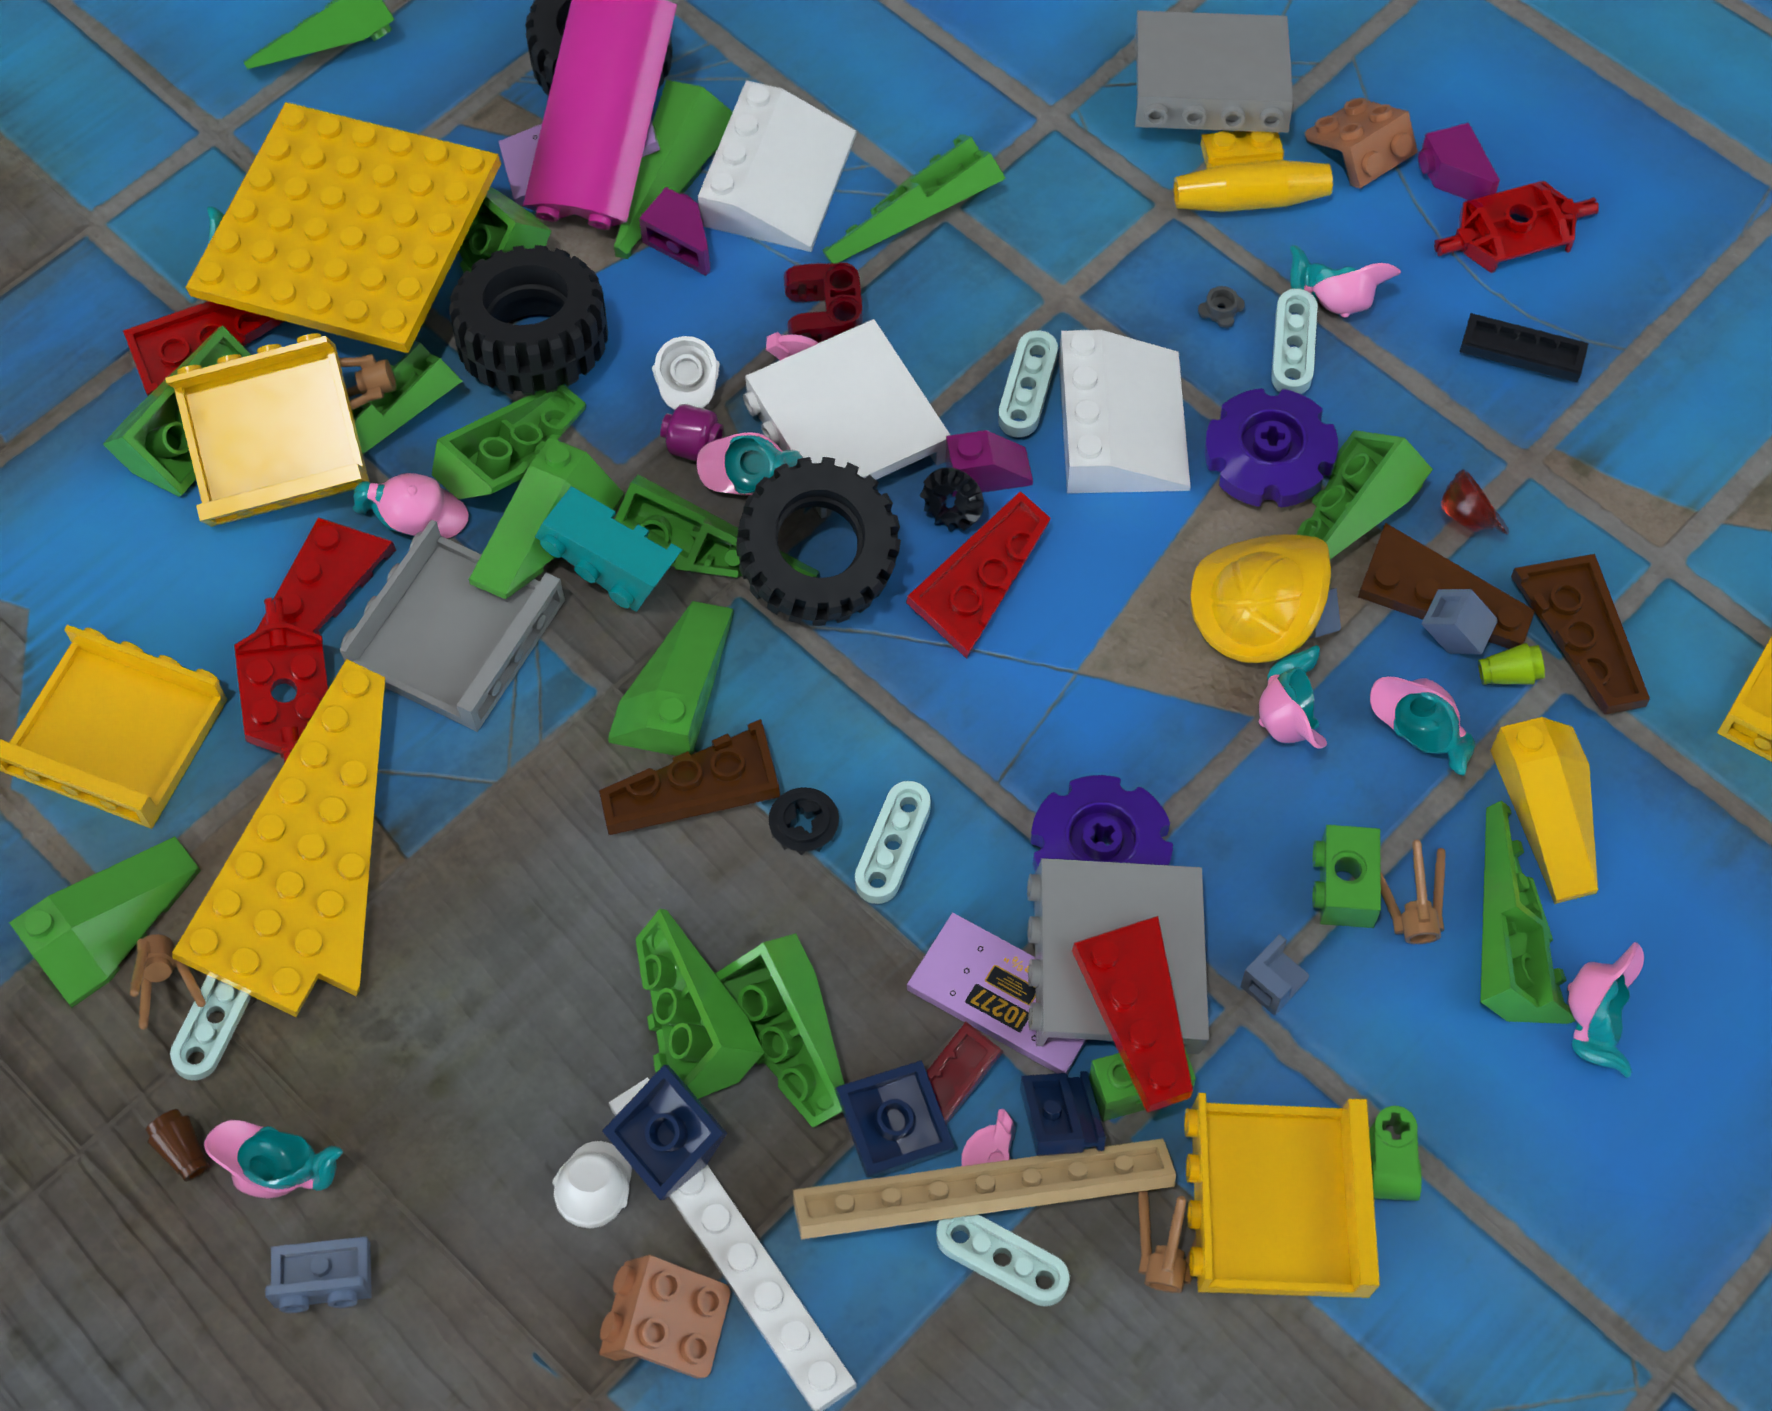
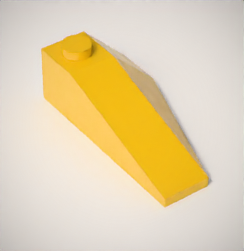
M1544 717L1500 727L1490 751L1554 904L1596 894L1598 891L1590 767L1574 728Z

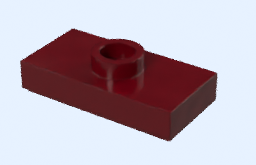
M967 1022L962 1025L926 1071L946 1125L1004 1052Z

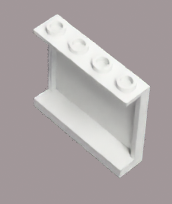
M875 319L745 376L747 393L743 394V400L751 416L758 415L762 422L761 428L764 436L775 442L782 451L797 450L803 458L810 457L812 463H821L823 457L835 458L834 465L845 468L847 462L859 467L858 475L865 479L870 474L875 480L929 455L937 466L945 462L946 436H949L950 433ZM815 507L821 519L827 516V508Z

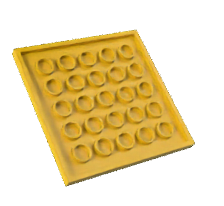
M285 102L188 281L186 289L191 297L409 353L501 166L499 155Z

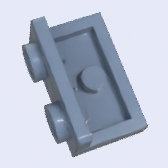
M368 1237L272 1246L271 1285L265 1287V1297L274 1308H279V1311L284 1313L304 1312L309 1309L310 1304L328 1303V1306L334 1308L352 1307L357 1304V1299L371 1298L370 1240Z

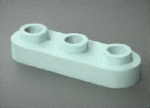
M1303 289L1285 291L1279 297L1277 303L1271 380L1273 386L1279 392L1281 389H1286L1303 394L1309 389L1314 374L1318 304L1315 297ZM1288 345H1296L1298 347H1289ZM1287 377H1293L1296 380L1288 379Z
M1030 331L1024 334L1018 342L998 415V423L1002 431L1013 437L1030 435L1036 430L1040 420L1058 353L1056 339L1045 331ZM1039 354V355H1041V356H1043V357L1038 358V357L1032 356V355ZM1030 386V387H1032V388H1034V389L1028 390V389L1022 388V387ZM1020 418L1024 421H1014L1013 419Z
M914 781L900 782L891 788L855 872L856 890L859 896L869 903H885L891 900L899 890L930 814L931 799L929 792L923 785ZM911 804L916 809L913 812H904L901 807ZM895 841L901 846L896 850H890L885 845L888 842ZM874 879H881L885 882V885L880 888H874L870 885V882Z
M209 975L200 989L206 1001L205 1006L198 1007L194 1001L170 1051L175 1071L181 1077L188 1080H201L214 1072L252 997L248 993L233 988V986ZM218 1011L225 1015L224 1019L219 1023L208 1021V1017L213 1012ZM194 1052L204 1054V1059L198 1064H190L187 1061L188 1057Z
M978 1214L939 1220L936 1234L937 1244L940 1250L949 1258L1039 1306L1054 1305L1065 1296L1069 1285V1271L1060 1258ZM956 1231H964L969 1236V1239L965 1243H956L951 1235ZM999 1253H1004L1009 1256L1011 1262L1006 1266H999L994 1262L993 1258ZM1040 1276H1047L1052 1280L1053 1286L1049 1289H1041L1037 1286L1035 1280Z

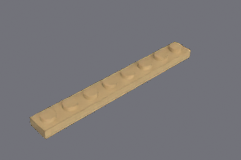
M1163 1138L1105 1146L1104 1151H1097L1096 1148L1084 1149L1080 1153L1040 1155L793 1190V1204L801 1239L1175 1187L1176 1172Z

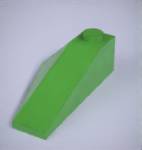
M490 186L459 249L463 259L460 266L464 273L466 270L471 272V267L481 258L484 260L491 258V254L496 251L508 252L512 251L515 246L523 245L525 249H533L535 245L546 246L552 231L531 212Z
M174 836L47 896L10 921L9 924L70 1007L73 1008L114 978L120 970L118 965L134 946L137 947V940L147 937L145 932L161 913L167 912L201 870Z
M659 909L635 938L642 986L644 989L650 990L653 1013L647 1016L648 1027L650 1031H656L659 1053L653 1056L655 1072L657 1073L664 1064L669 1065L699 1099L738 1083L764 1054V1051L746 1014L670 913L665 909Z

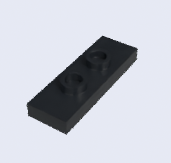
M1470 313L1459 352L1578 383L1589 343Z

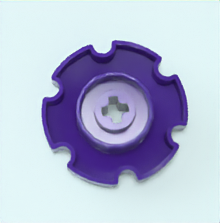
M1263 388L1253 389L1240 393L1226 401L1221 407L1220 420L1212 419L1210 421L1206 434L1205 460L1208 470L1220 472L1219 486L1235 499L1260 507L1265 500H1274L1280 508L1302 503L1316 495L1321 490L1323 475H1332L1338 453L1337 432L1333 424L1321 422L1323 409L1306 396L1286 389H1281L1280 393L1276 396H1270L1265 393Z
M1092 775L1071 780L1069 782L1068 795L1060 796L1052 792L1040 805L1034 817L1030 843L1041 848L1035 851L1033 855L1034 870L1036 872L1042 858L1170 866L1173 844L1162 838L1168 835L1170 827L1169 818L1160 803L1142 787H1137L1133 791H1126L1120 786L1121 779L1119 777Z

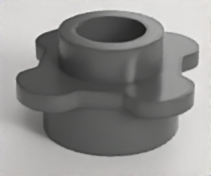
M1218 286L1210 289L1206 302L1199 305L1198 313L1202 318H1211L1219 326L1227 328L1234 324V317L1237 312L1243 311L1245 302L1241 297H1238L1233 289Z

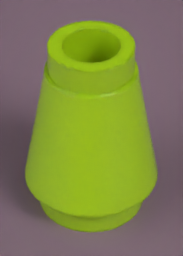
M1524 643L1478 660L1479 675L1483 685L1490 683L1534 685L1535 680L1545 678L1544 662L1539 645L1529 646L1528 643Z

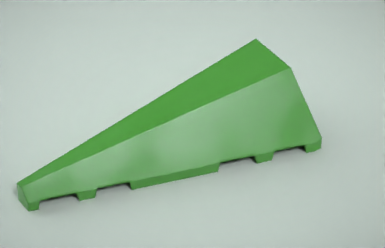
M666 80L653 120V127L660 150L641 159L626 223L621 224L614 245L615 257L628 259L632 255V248L642 237L639 218L664 188L667 187L679 194L684 193L700 175L702 165L712 154H716L733 111L704 87Z
M960 134L953 140L955 146L942 156L936 154L929 160L930 164L907 178L870 210L872 217L859 226L857 224L850 226L846 230L844 237L831 246L825 247L822 252L830 263H839L1006 179L990 152L979 150L971 136Z
M414 341L409 353L395 366L391 364L396 381V390L384 393V398L370 401L352 410L362 454L462 382L441 358L432 355L420 342Z
M639 474L631 481L616 515V521L634 530L637 524L649 530V535L646 538L665 549L671 543L683 549L671 565L677 570L736 578L742 576L739 569L740 559L736 551L738 527ZM780 550L784 560L796 571L807 576L817 577L818 570Z
M1501 800L1486 808L1480 1002L1507 1022L1570 1024L1576 1020L1572 1015L1569 1005L1565 1003L1560 989V985L1567 980L1563 969L1553 968L1550 942L1553 941L1551 931L1532 877L1525 876L1518 857L1524 853L1522 843L1519 840L1512 841L1508 819V816L1512 814L1511 809Z

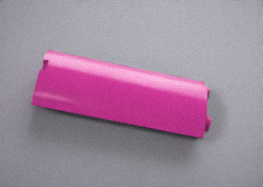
M571 0L523 202V207L535 211L536 217L549 222H557L560 218L575 214L587 219V223L590 226L601 230H609L612 226L627 222L677 4L668 0Z

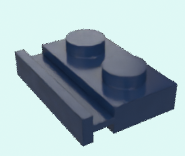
M1087 1071L1080 1072V1077L1069 1078L1067 1073L1021 1076L1020 1091L1037 1156L1083 1152L1084 1147L1096 1146L1097 1151H1104L1106 1136Z

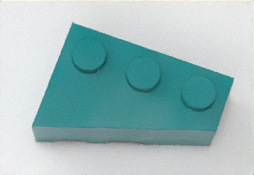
M571 486L543 521L535 537L540 540L542 548L550 555L557 558L563 557L575 566L576 573L582 579L590 583L596 582L607 590L609 597L617 605L623 608L630 607L637 612L683 549L672 543L667 549L646 538L649 535L648 529L637 524L634 530L613 519L616 511Z

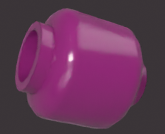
M681 404L674 410L673 414L667 413L664 416L660 436L666 438V447L670 454L697 461L698 453L704 445L723 437L724 427L723 424L718 423V417L715 412L688 404Z

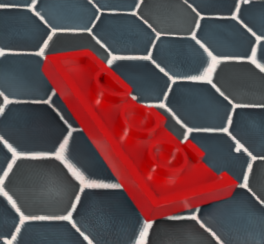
M207 301L123 330L146 394L149 396L166 377L173 373L220 326H224L242 346H245L285 321Z
M1020 491L907 596L906 603L967 659L1047 528L1051 518Z
M318 518L275 597L283 599L284 621L320 635L319 630L331 616L335 618L346 607L345 601L358 586L363 588L372 578V570L381 560L385 559L387 561L396 551L393 541ZM274 598L272 600L273 612L276 613ZM266 613L256 631L267 623Z
M1158 916L1075 942L1072 953L1146 1112L1149 1113L1189 1099L1192 1095L1193 1087Z

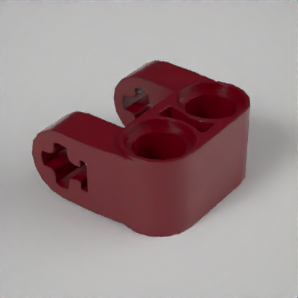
M844 262L802 264L793 266L784 273V289L787 298L795 302L825 301V311L801 313L791 317L787 324L788 335L806 336L821 343L863 324L860 278L858 270L853 265Z

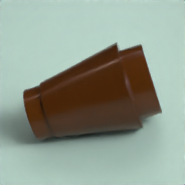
M172 1109L157 1117L146 1127L145 1130L150 1136L147 1141L148 1144L181 1175L185 1182L198 1177L208 1169L209 1164L205 1160V1155L188 1115L183 1116L179 1109Z

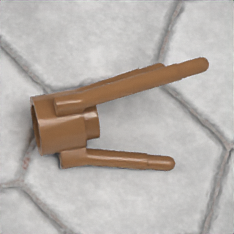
M373 354L363 357L339 358L341 367L362 368V370L355 372L357 385L347 388L348 397L362 394L350 401L351 410L370 401L384 398V393L396 390L395 376L387 359L376 361Z
M1416 839L1412 845L1417 900L1406 903L1404 905L1405 911L1401 914L1382 872L1381 894L1393 919L1395 934H1404L1405 942L1409 944H1426L1440 939L1441 931L1445 930L1442 911L1446 852L1443 848L1437 850L1432 908L1431 901L1427 899L1421 841Z
M149 935L137 940V957L131 980L130 995L137 997L141 988L139 1027L142 1030L148 1028L152 982H162L168 979L175 967L178 968L197 1006L204 1007L206 1004L189 967L173 959L174 943L165 935Z
M1148 1190L1139 1191L1141 1260L1138 1272L1146 1275L1144 1282L1146 1286L1164 1292L1180 1293L1183 1290L1184 1284H1191L1192 1278L1189 1272V1252L1186 1259L1183 1260L1184 1251L1178 1249L1186 1198L1184 1196L1177 1198L1167 1246H1156L1155 1253L1152 1254ZM1196 1237L1191 1247H1196Z

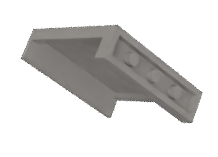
M1137 11L1134 41L1135 51H1137V110L1135 127L1289 133L1293 107V90L1287 16Z
M431 520L423 532L420 531L414 536L409 552L402 562L392 567L387 583L378 596H373L368 601L364 615L356 627L351 628L344 635L340 652L344 662L348 659L385 677L386 689L478 732L565 602L561 579L549 573H545L540 581L533 579L508 599L501 598L469 584V578L482 554L441 536L437 522Z
M1042 858L1035 874H1029L1027 883L1028 901H1035V916L1029 917L1027 935L1028 943L1035 944V959H1030L1028 985L1036 987V1003H1030L1028 1025L1029 1030L1036 1031V1046H1044L1048 1037L1113 1041L1072 953L1073 945L1075 942L1158 916L1184 1046L1187 1054H1200L1209 1041L1202 867Z

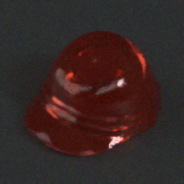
M1464 468L1457 472L1443 495L1441 502L1442 510L1472 532L1496 528L1501 533L1508 535L1509 529L1472 475Z

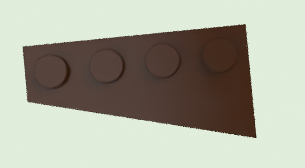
M1385 523L1360 588L1358 598L1423 620L1438 589H1472L1497 617V624L1488 642L1508 649L1524 644L1535 612L1534 609Z
M1595 554L1514 568L1511 578L1532 609L1535 610V613L1603 713L1610 714L1646 707L1650 697Z
M759 719L748 724V730L733 737H730L727 733L712 740V746L690 755L687 751L673 757V762L655 771L652 768H648L599 790L608 834L613 835L780 797L779 784L762 720Z

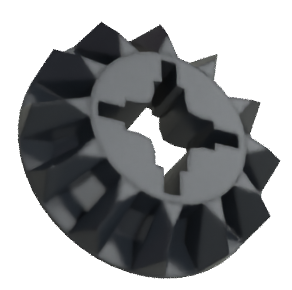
M945 467L935 470L923 481L924 488L919 496L925 500L924 512H930L935 517L934 524L943 523L947 525L949 532L957 528L965 531L981 517L984 508L983 495L978 484L967 473L956 468ZM957 491L954 501L955 505L952 508H947L945 504L947 496Z
M801 787L785 792L777 798L769 813V827L772 838H775L784 850L787 848L795 850L800 855L812 850L820 852L825 844L834 840L839 826V814L835 803L828 795L814 788ZM796 809L806 819L815 818L811 821V833H808L807 830L805 831L802 826L794 828L797 824Z

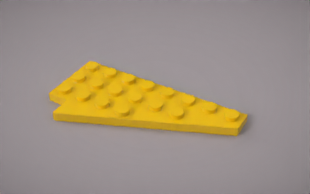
M348 659L345 660L173 950V959L233 986V988L244 991L250 996L294 1017H297L318 979L354 996L358 995L360 991L385 677Z

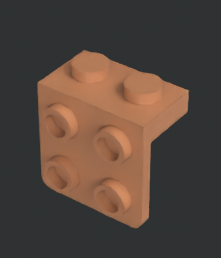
M1355 98L1346 102L1344 108L1330 116L1318 119L1313 127L1305 131L1308 142L1342 151L1350 185L1357 188L1364 187L1418 153L1409 112L1391 107L1388 104L1368 101L1365 98Z
M652 1255L626 1261L617 1272L614 1280L613 1291L616 1293L612 1310L607 1314L601 1326L600 1338L603 1342L599 1355L615 1361L639 1357L696 1379L707 1377L711 1372L731 1295L728 1285Z

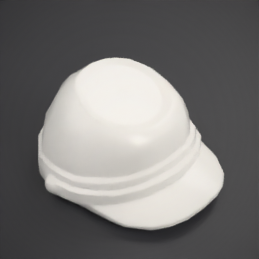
M682 336L666 342L657 353L655 365L652 366L662 399L673 409H676L681 404L703 408L714 395L720 362L716 360L713 350L706 342L696 337Z
M593 1141L584 1144L573 1153L553 1179L554 1199L558 1212L566 1221L575 1226L589 1229L603 1227L614 1220L622 1208L627 1206L632 1166L613 1144L603 1141Z

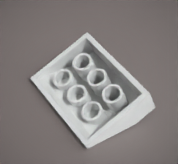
M746 80L698 194L703 227L811 252L856 138V130L782 88Z
M1104 330L1061 331L1059 372L1067 493L1190 491L1179 352Z

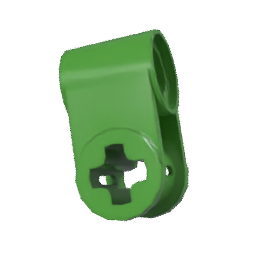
M1395 1105L1384 1108L1379 1112L1369 1130L1374 1199L1419 1201L1422 1174L1418 1158V1126L1413 1114L1404 1107ZM1387 1125L1393 1126L1394 1133L1400 1135L1398 1140L1392 1139L1391 1132L1385 1130Z

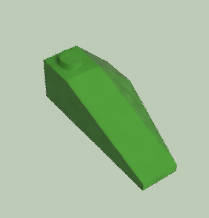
M332 0L326 4L325 9L305 18L293 27L292 31L277 37L243 60V63L247 69L362 41L369 36L373 41H376L392 30L389 23L395 19L382 0Z
M220 326L169 376L177 375V370L184 366L201 365L204 368L217 364V359L226 355L239 354L242 357H246L251 354L224 326ZM165 379L126 417L103 445L131 473L179 497L192 485L196 477L175 390L166 383Z
M564 384L558 386L557 391L546 393V390L535 392V395H528L437 439L431 475L457 499L493 494L522 479L529 465L548 439L551 437L558 440L586 408V403Z
M1354 430L1337 453L1334 471L1329 476L1330 479L1325 490H1320L1312 500L1316 506L1312 517L1301 523L1296 535L1317 537L1325 541L1329 548L1330 559H1332L1408 503L1421 490L1423 482L1433 469L1405 437Z
M550 437L529 465L469 578V584L501 598L508 599L543 573L544 566L556 558L542 548L540 540L535 535L543 521L571 486L614 511L617 510L623 501L624 492L587 452Z
M696 601L691 602L619 701L608 736L609 743L678 756L687 751L690 755L694 753L734 614L733 608Z
M797 934L763 942L716 972L715 975L748 1017L764 1051L757 1064L765 1063L777 1077L778 1088L812 1128L842 1113L835 1092L836 1087L844 1085L817 976Z

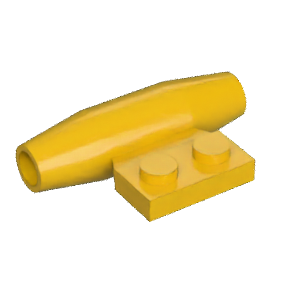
M1221 131L1202 134L1201 150L1207 169L1177 176L1174 178L1173 183L1176 208L1214 212L1287 207L1329 196L1333 188L1332 170L1329 164L1283 160L1284 150L1279 133L1256 131Z

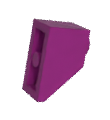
M1469 122L1425 135L1422 150L1418 154V162L1421 171L1429 176L1435 188L1466 200L1480 198L1497 192L1500 179Z
M665 187L639 218L642 242L707 276L711 271L709 251L698 203L686 194H679Z
M988 430L946 436V467L956 468L967 473L975 480L982 493L1033 485L1026 447ZM957 491L952 493V497H955Z

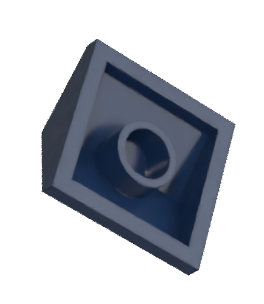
M922 1060L835 1088L866 1178L906 1169L954 1148Z
M666 1064L658 1070L602 1130L659 1200H665L706 1167L727 1135L722 1126L672 1068Z

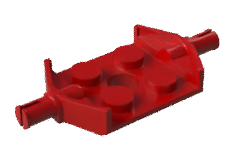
M1535 182L1463 202L1456 235L1435 240L1434 248L1438 256L1455 251L1464 252L1466 256L1487 271L1494 273L1498 262L1565 244L1566 253L1570 252L1575 239L1576 220L1584 216L1597 214L1599 212L1598 202H1595L1596 199L1594 197L1574 203L1572 198H1566L1547 182ZM1518 214L1521 217L1527 218L1529 221L1522 223L1513 220L1510 215Z
M272 597L264 600L267 618L265 626L236 643L234 648L245 741L281 754V758H284L285 763L328 691L322 636L288 624L284 621L283 599L274 597L276 613H274ZM288 684L296 690L297 694L293 700L283 703L275 700L271 693L276 686Z

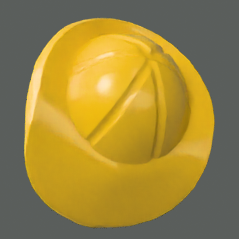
M1279 534L1233 543L1217 549L1204 557L1195 569L1190 591L1192 616L1202 636L1221 654L1244 663L1276 661L1299 649L1317 627L1327 602L1331 579L1328 545L1317 537Z

